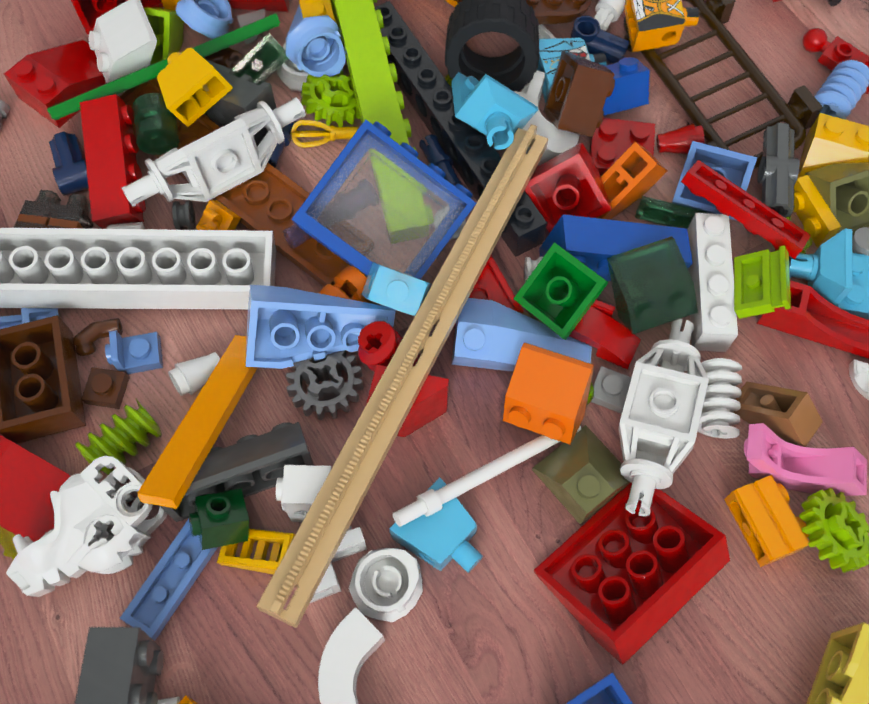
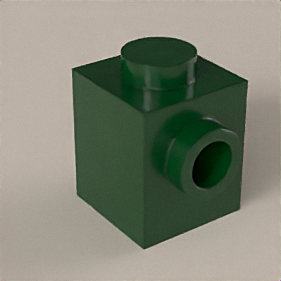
M241 488L195 497V512L189 513V524L192 537L199 535L202 550L248 541L249 516Z

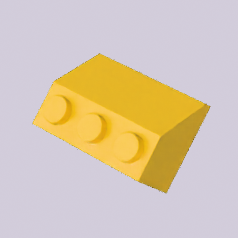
M820 113L806 136L798 178L805 176L806 172L831 164L869 162V126Z

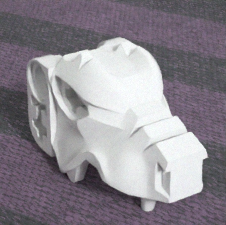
M99 457L80 474L70 476L61 485L59 492L52 491L50 493L54 509V529L48 531L41 539L35 542L28 536L23 538L20 534L13 537L12 540L18 554L6 574L21 588L26 596L40 597L55 591V586L69 583L70 577L78 578L86 571L99 574H113L133 565V556L143 553V545L152 538L150 534L165 520L167 513L159 506L158 514L152 519L145 520L152 510L153 504L144 503L140 509L143 502L140 501L139 497L135 499L130 494L134 491L138 492L145 479L140 473L130 467H126L114 457ZM104 466L109 469L114 466L116 467L104 480L99 482L103 477L100 470ZM129 478L130 482L125 484L126 480ZM134 500V502L130 506L128 502Z

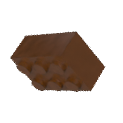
M58 315L0 329V434L16 444L86 426L83 401L81 400L82 393L76 351L73 345V333Z

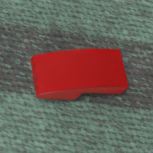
M594 307L589 308L569 335V337L597 348L595 356L627 370L641 341L627 327Z

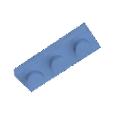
M188 519L119 619L132 627H140L152 640L156 641L218 547L202 550L199 535L192 537Z

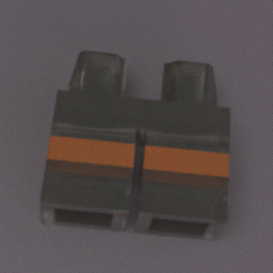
M41 190L35 201L25 200L14 228L92 229L94 225L88 217L90 203L86 196L72 194L69 196L67 205H60L61 199L57 193Z

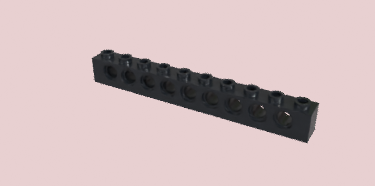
M388 1L376 6L375 10L380 9L382 13L384 29H380L382 37H388L391 54L387 56L389 64L394 63L397 73L396 83L430 133L438 137V141L445 154L451 157L454 168L478 202L501 157L494 147L488 144L487 137L483 133L455 117L451 86L392 3ZM525 191L501 234V237L515 257L543 244L547 226L546 220Z

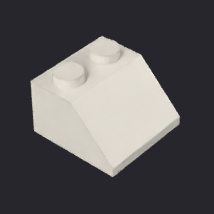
M127 0L96 18L94 31L89 33V46L96 54L98 70L103 73L106 83L150 65L157 39L140 0Z

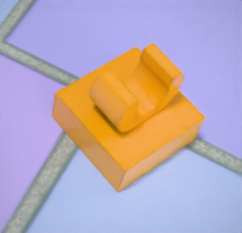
M209 200L196 229L235 230L241 217L218 200Z

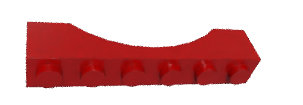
M790 280L791 309L779 307L775 308V312L758 315L757 324L869 359V320L853 315L833 305L819 295L811 286Z

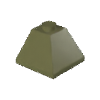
M869 162L831 164L805 173V176L808 175L841 225L836 234L847 228L852 229L853 236L859 228L869 227Z
M586 425L575 434L571 445L567 443L561 444L532 468V471L580 525L631 483L621 475L620 461Z

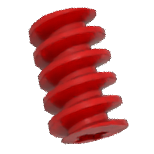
M375 321L368 324L361 330L358 337V356L361 362L374 372L376 365L388 366L403 337L390 324L384 321ZM418 354V356L416 357V359H415V361H414V363H413V366H414V367H415V365H416V363H417V361H418V359H419V357H420L419 354Z

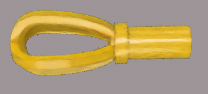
M298 120L292 126L291 137L294 144L298 147H315L329 141H335V139H351L358 130V127H335V125L327 126L325 123L314 120ZM301 125L316 126L324 129L296 131ZM297 137H324L323 139L311 142H300Z

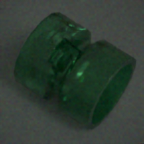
M147 93L137 97L133 102L132 108L138 148L151 155H163L171 149L177 148L180 142L176 123L177 117L167 109L163 95L161 93Z

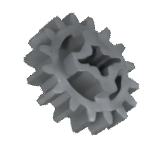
M345 351L328 354L325 359L317 361L312 358L293 363L294 366H291L294 372L286 373V379L291 384L286 388L289 397H294L292 399L296 408L303 406V412L307 417L313 411H316L319 420H323L325 412H330L333 419H336L337 410L340 408L348 413L350 411L349 400L352 402L359 401V395L355 390H363V381L359 379L363 376L361 366H355L357 363L354 355L346 358ZM342 369L348 375V383L344 382V378L341 377ZM303 380L309 385L307 395L302 390Z

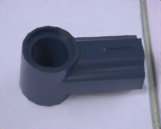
M591 16L578 17L574 22L570 38L583 39L589 54L604 52L606 60L613 64L624 58L630 41L600 29L599 22Z
M65 131L54 134V138L49 144L56 166L52 171L60 192L63 196L88 189L86 160L84 159L77 136Z

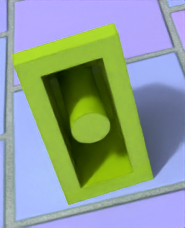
M143 7L157 39L150 65L168 58L172 53L179 52L181 49L184 21L176 14L175 10Z

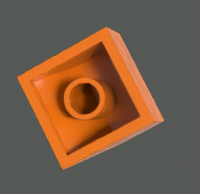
M524 342L505 395L503 421L571 445L585 416L594 365Z

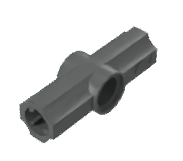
M777 123L773 126H768L763 134V156L758 168L757 181L762 184V203L783 217H790L794 211V185L798 178L800 162L798 158H794V130L789 127V124Z

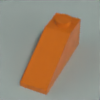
M636 141L601 176L612 210L597 217L599 219L611 220L642 197L668 171L646 148Z

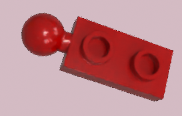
M813 28L807 31L803 37L802 44L805 50L811 53L820 51L822 55L818 62L831 71L839 63L846 60L859 61L869 67V56L839 36L830 43L824 30ZM869 86L867 87V90L865 91L866 94L869 93Z

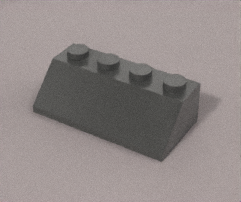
M281 423L273 427L271 432L259 436L254 434L244 436L237 441V444L225 448H211L178 508L160 507L175 522L189 518V513L195 512L196 496L241 488L245 498L276 487L277 478L283 477L284 465H314L300 423Z

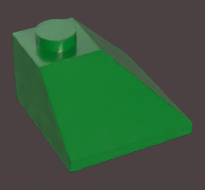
M554 242L513 299L566 340L609 282Z

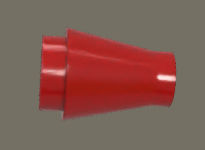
M692 123L664 134H657L658 153L688 154L692 141L705 144L702 125L695 126Z

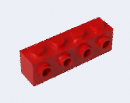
M117 94L80 102L92 222L102 229H107L110 224L144 223L145 200L132 207L121 188L142 178V172L136 160L139 146L133 134L132 124H135V115L132 107L126 105Z

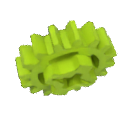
M341 70L339 74L332 77L327 75L321 77L307 76L306 83L303 82L301 104L306 106L305 112L307 114L315 113V121L323 118L326 120L327 126L332 121H335L339 127H342L343 121H347L352 125L355 118L360 119L350 75H344V71Z
M832 488L825 491L822 489L808 496V500L801 503L805 511L800 513L799 517L807 524V526L801 529L802 532L809 534L808 538L810 541L808 545L819 549L818 558L821 561L828 558L830 567L833 570L840 567L843 573L867 566L869 564V526L865 519V514H858L855 510L856 503L854 501L846 502L845 494L843 492L835 494Z

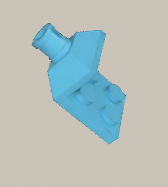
M458 72L451 81L455 117L486 135L488 144L492 146L494 143V149L502 150L509 147L514 140L516 130L518 128L523 129L538 111L536 105L487 74L479 81L472 76L466 77Z
M845 228L821 244L814 254L799 253L795 259L789 256L790 278L807 280L808 286H811L819 295L833 305L853 315L869 320V256L852 253V229Z

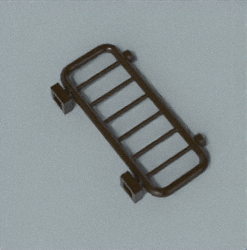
M681 0L689 2L693 7H697L699 16L703 18L712 31L659 55L654 49L640 52L695 126L702 125L704 138L708 142L705 144L730 150L728 146L759 133L768 126L784 121L794 130V150L799 148L806 139V129L812 127L823 108L805 85L793 91L788 104L724 26L725 23L729 22L735 0ZM625 16V18H624V29H625L627 35L624 36V39L627 40V41H630L629 32H628V27H627V21H626V16ZM714 36H717L728 50L726 53L675 76L662 60ZM631 43L627 49L629 52H632ZM731 56L734 57L745 71L743 74L692 97L688 95L678 81ZM750 77L762 93L706 119L694 103ZM764 99H767L780 115L725 142L711 125ZM763 152L754 155V157H757L754 169L759 167Z

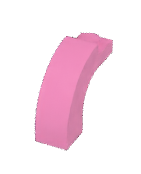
M764 423L749 424L748 438L744 441V453L747 461H749L748 474L760 480L772 475L775 482L781 483L785 489L814 494L822 489L825 491L832 488L835 494L843 492L845 496L867 495V460L855 447L809 448L798 446L782 440Z

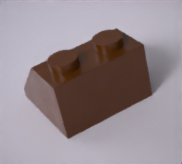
M562 51L543 112L557 129L593 137L595 129L599 128L603 121V106L606 97H610L614 89V73L606 66L570 52Z

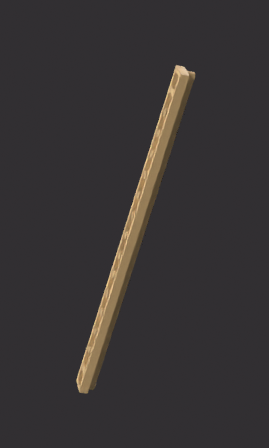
M531 124L528 131L520 128L516 130L512 144L504 152L258 602L257 608L260 611L297 628L547 148L548 138L536 134L537 126ZM433 325H436V327H435V329H434V331H433V333H432V335H431V337H430V336H429V333H430V331H431ZM418 354H421V356L419 357V359H418V361H417V363H416V365H415V367H414V366H413V363H414L416 357L418 356ZM293 588H297L286 610H284L283 607Z

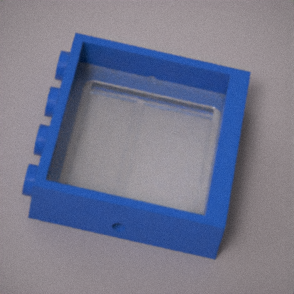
M365 119L291 220L293 224L346 263L357 268L366 277H368L374 262L421 279L476 205V202L471 199L473 194L467 188L458 183L454 186L444 179L446 174L433 163H429L427 166L417 158L418 152L405 142L399 145L391 139V132L377 121L372 124Z

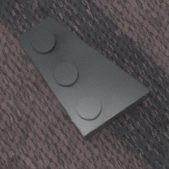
M207 60L233 86L231 91L205 112L211 121L219 127L235 121L234 117L256 109L257 103L260 101H264L272 110L276 109L270 83L265 81L261 85L252 83L253 79L251 76L244 74L239 78L232 75L234 73L232 69ZM265 126L254 135L257 146L267 134Z

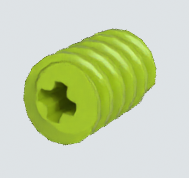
M137 399L139 407L137 410L129 405L124 406L127 418L123 419L116 414L112 415L115 427L111 428L104 423L99 425L102 437L89 432L87 436L90 446L87 447L78 441L75 443L77 449L89 464L103 456L114 457L123 464H126L124 451L132 456H136L138 454L136 442L148 447L150 445L148 433L158 438L162 436L159 425ZM104 466L101 471L109 475L114 471V468L109 469Z

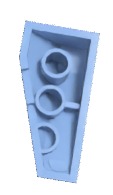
M250 285L247 314L246 367L283 369L294 366L293 363L307 359L314 358L317 361L325 359L328 354L345 350L348 352L358 351V337L361 330L375 321H384L393 327L396 310L387 306L288 287Z
M468 298L456 321L451 365L513 372L524 342L591 364L592 346L569 336L564 340L544 323L493 300Z

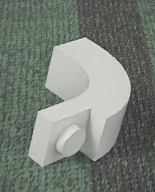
M535 72L533 79L524 86L522 92H514L538 107L542 95L545 72ZM539 107L538 111L523 127V130L528 131L531 124L537 126L536 134L548 138L547 148L538 163L539 166L578 145L580 134L557 129L554 124L544 118Z
M356 607L336 627L322 654L318 675V690L321 704H359L356 693L359 672L365 661L385 641L384 636Z

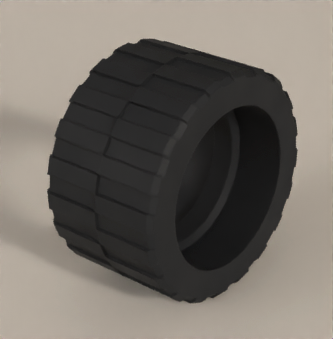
M463 0L459 2L454 12L451 13L447 26L445 66L448 69L447 72L450 78L453 79L460 72L466 77L472 76L480 81L487 74L512 91H520L527 83H530L538 69L539 23L533 8L526 3V0ZM499 32L515 39L519 46L504 56L485 57L472 51L466 45V42L481 33Z

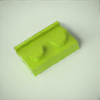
M785 245L779 246V250L773 252L766 249L734 257V311L739 319L775 312V308L779 307L791 309L789 253Z

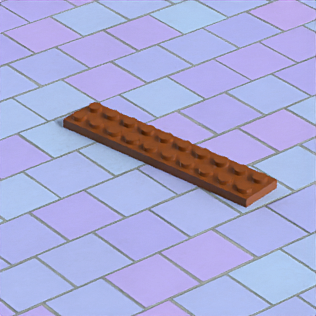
M155 78L128 89L119 96L126 105H130L135 115V124H132L133 134L138 144L157 158L175 147L179 150L221 128L205 115H202L187 127L167 109L159 82ZM267 163L262 173L211 199L218 200L240 216L239 222L251 231H273L276 250L324 287L327 284L334 285V277L349 265L293 224L291 219L310 193L269 163ZM182 172L178 173L182 178H184L187 181ZM326 207L318 218L320 224L366 257L374 249V241L329 207Z

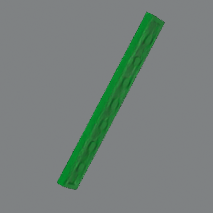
M274 13L192 48L204 58L279 26L280 21L277 14ZM168 58L51 106L46 110L51 119L57 120L79 111L80 102L119 94L157 78L159 72L168 65Z

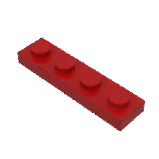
M700 160L689 169L681 180V183L686 185L691 193L704 197L714 204L719 212L732 216L742 223L747 231L760 235L770 242L774 249L779 250V246L785 245L789 256L794 259L803 250L811 236Z

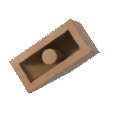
M746 381L741 388L742 395L734 399L741 403V409L733 413L739 415L741 419L749 424L764 423L782 440L794 445L806 447L823 423L808 392Z

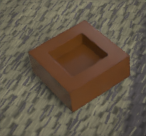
M92 367L81 400L88 405L120 409L130 377L126 372Z

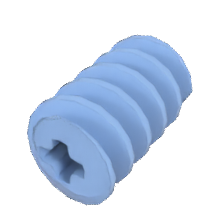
M846 60L839 63L814 96L823 107L820 113L846 119L869 86V67L855 60Z

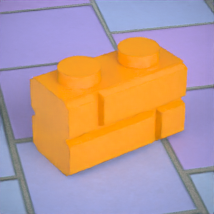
M772 475L735 489L724 498L760 567L792 555L809 546V534L802 532L801 529L807 525L800 517H795L788 505L790 498L787 490L781 483H776Z

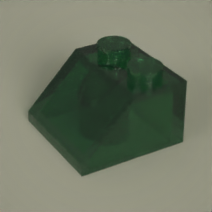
M672 236L607 258L617 314L632 334L698 313L694 282Z

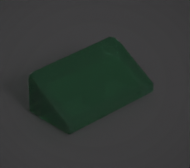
M268 33L232 69L234 72L232 75L239 78L244 74L249 75L253 79L252 83L261 85L288 59L285 49Z
M641 196L635 217L669 227L687 228L688 230L695 213L707 212Z

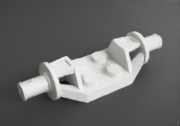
M297 97L274 110L264 101H260L257 103L256 109L235 116V121L179 150L175 147L155 161H152L150 158L145 160L148 175L121 188L132 207L157 193L163 194L168 202L174 199L208 202L262 173L277 143L281 144L285 140L282 128L300 118H304L306 116L304 107ZM265 126L268 133L257 146L254 135ZM182 172L189 182L169 185L165 178Z
M683 319L673 320L669 339L654 343L651 351L636 361L621 415L618 431L623 463L620 467V473L626 480L632 483L625 508L628 512L635 514L638 500H640L641 506L638 516H648L650 514L655 489H664L672 485L674 472L688 456L695 444L709 377L700 362L701 355L699 351L690 345L694 325L689 320H686L683 331H680Z

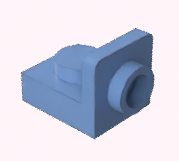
M117 330L109 331L110 344L105 345L106 359L118 371L133 374L163 368L161 339L157 332L122 338Z

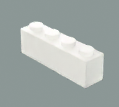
M695 213L688 227L693 264L688 268L690 322L694 325L691 344L698 351L726 352L738 336L737 314L734 311V274L729 216L724 214Z

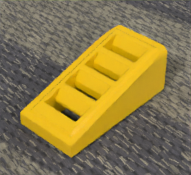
M249 529L248 541L243 542L240 557H235L238 543L221 546L217 563L274 575L295 534ZM254 541H258L254 558L250 559ZM269 544H273L269 561H267L266 556Z

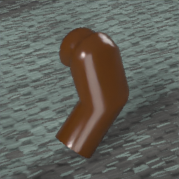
M228 47L204 57L205 60L228 67L233 71H239L246 65L245 56L241 52Z
M116 318L90 323L74 336L73 345H76V353L79 356L93 354L96 351L94 341L109 337V331L117 330L122 335L120 319Z

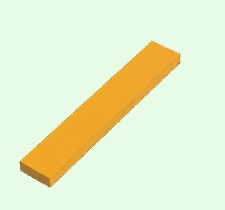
M234 336L137 492L141 502L178 508L258 368L246 367L247 336Z

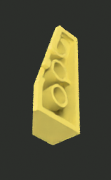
M863 622L831 633L806 704H869L868 624Z

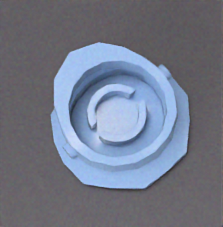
M180 0L176 5V14L191 29L210 39L228 33L229 24H232L234 19L232 18L228 0Z
M328 15L305 17L287 34L286 56L294 64H297L296 66L300 71L304 70L316 77L323 75L332 77L340 73L346 60L345 49L341 41V31L338 24Z

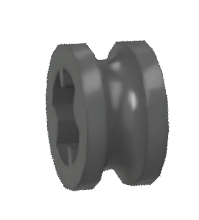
M188 200L183 205L179 201H174L172 216L175 229L182 230L186 226L189 230H193L195 228V211L192 201Z

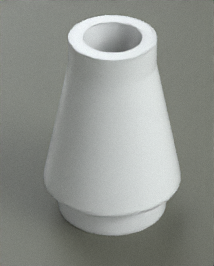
M213 352L207 356L175 364V368L168 371V374L177 392L181 396L187 393L190 395L194 394L205 385L220 358L216 352Z

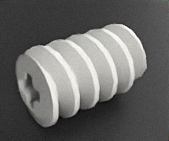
M725 358L703 361L701 364L709 377L698 432L714 438H736L740 435L739 429L729 425L738 424L741 419L739 415L732 412L741 409V403L734 399L742 395L741 389L736 387V385L742 383V377L735 373L742 370V365Z

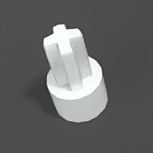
M626 0L598 1L595 7L596 15L594 18L599 22L600 29L606 31L611 22H616L624 10Z

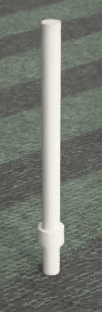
M541 435L436 491L430 489L418 495L417 501L393 513L394 521L401 527L422 515L428 517L440 511L442 505L561 441Z

